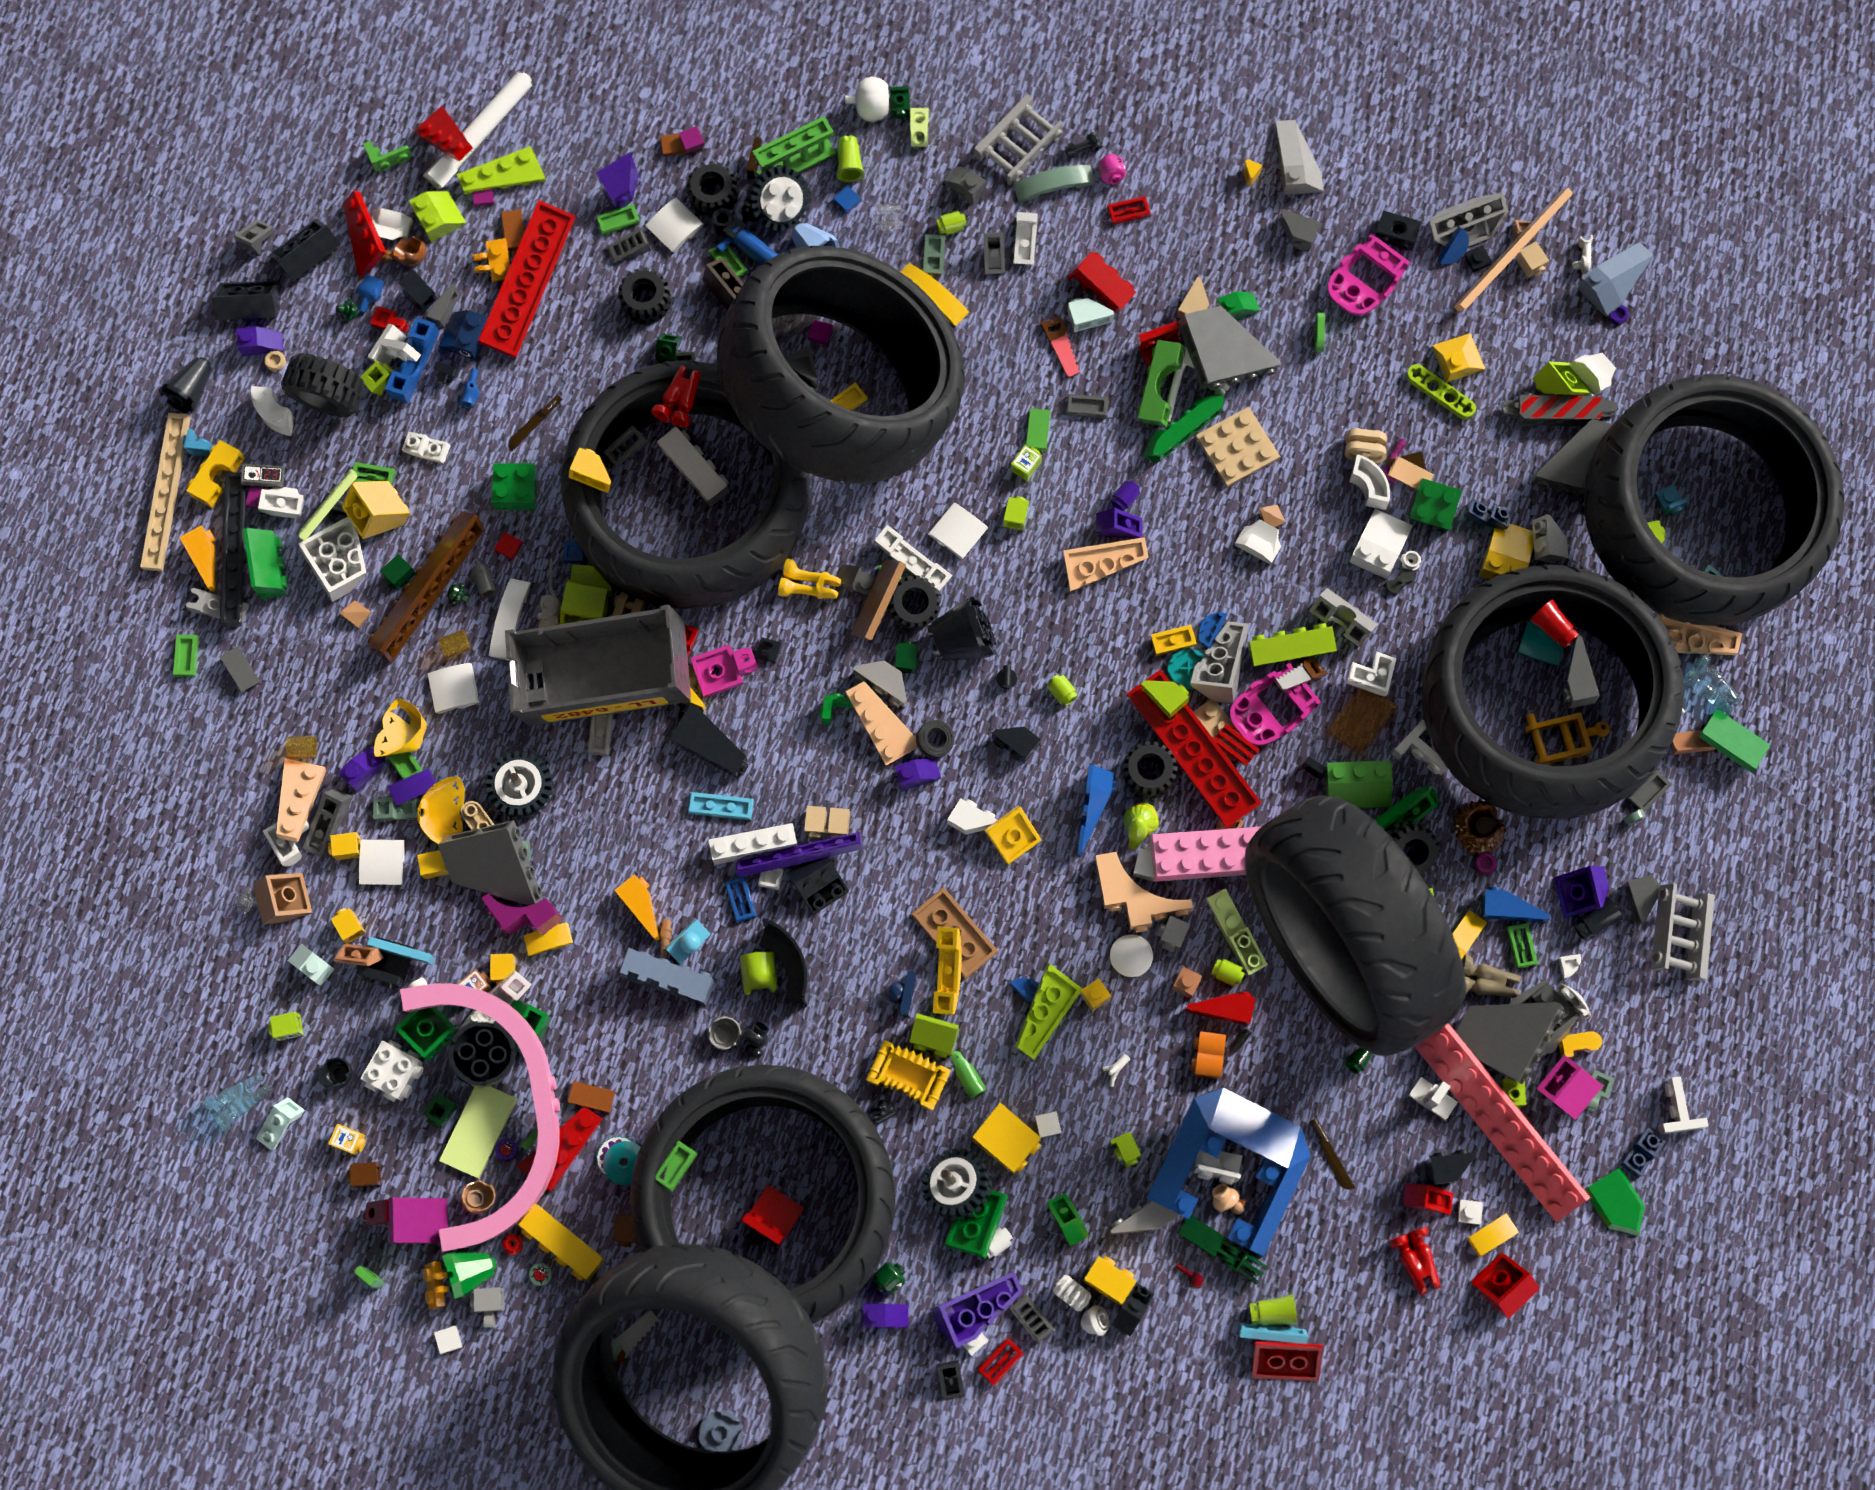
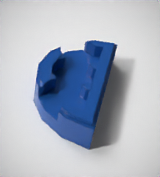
M1459 225L1437 259L1441 264H1450L1459 260L1469 246L1467 232Z
M1217 612L1205 616L1200 622L1198 638L1205 649H1210L1214 644L1215 638L1228 614Z
M1016 978L1011 981L1009 985L1031 1006L1039 983L1031 978Z

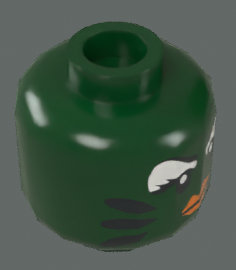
M887 1261L874 1272L875 1280L873 1284L883 1295L886 1293L893 1295L905 1284L904 1274L906 1271L898 1262L894 1265L892 1262Z

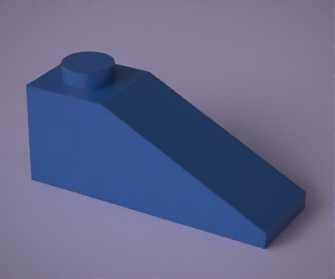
M1488 887V890L1485 889L1482 893V919L1546 923L1550 920V915L1508 891H1501L1500 887Z

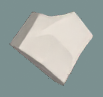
M387 209L373 210L371 218L379 237L390 240L398 237L408 239L413 223L412 218L400 212Z
M1603 353L1583 355L1569 365L1595 395L1600 394L1611 386V379L1616 370V367Z
M273 487L270 490L262 489L258 509L260 512L273 516L298 518L301 517L304 496L299 495L298 490L292 488Z
M1259 519L1254 524L1244 527L1235 542V546L1271 565L1281 548L1278 538L1279 530Z

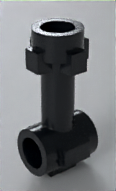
M1091 132L1086 136V141L1078 144H1073V142L1067 143L1064 149L1068 158H1074L1078 156L1077 152L1088 148L1092 152L1101 150L1103 142L1100 135H1097L1096 132Z

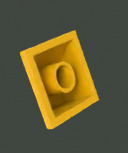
M1470 333L1432 345L1446 382L1485 370Z

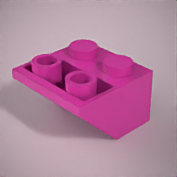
M1563 1055L1537 1089L1576 1120L1602 1089L1603 1085L1566 1055Z

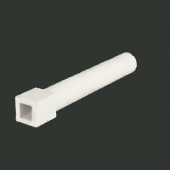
M517 72L466 128L463 135L473 149L460 162L444 153L425 172L423 176L436 189L443 188L464 161L532 87L531 78L524 72Z

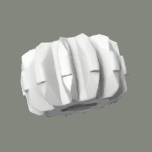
M1064 1275L1059 1279L1053 1289L1058 1297L1076 1311H1081L1091 1299V1293L1068 1275Z

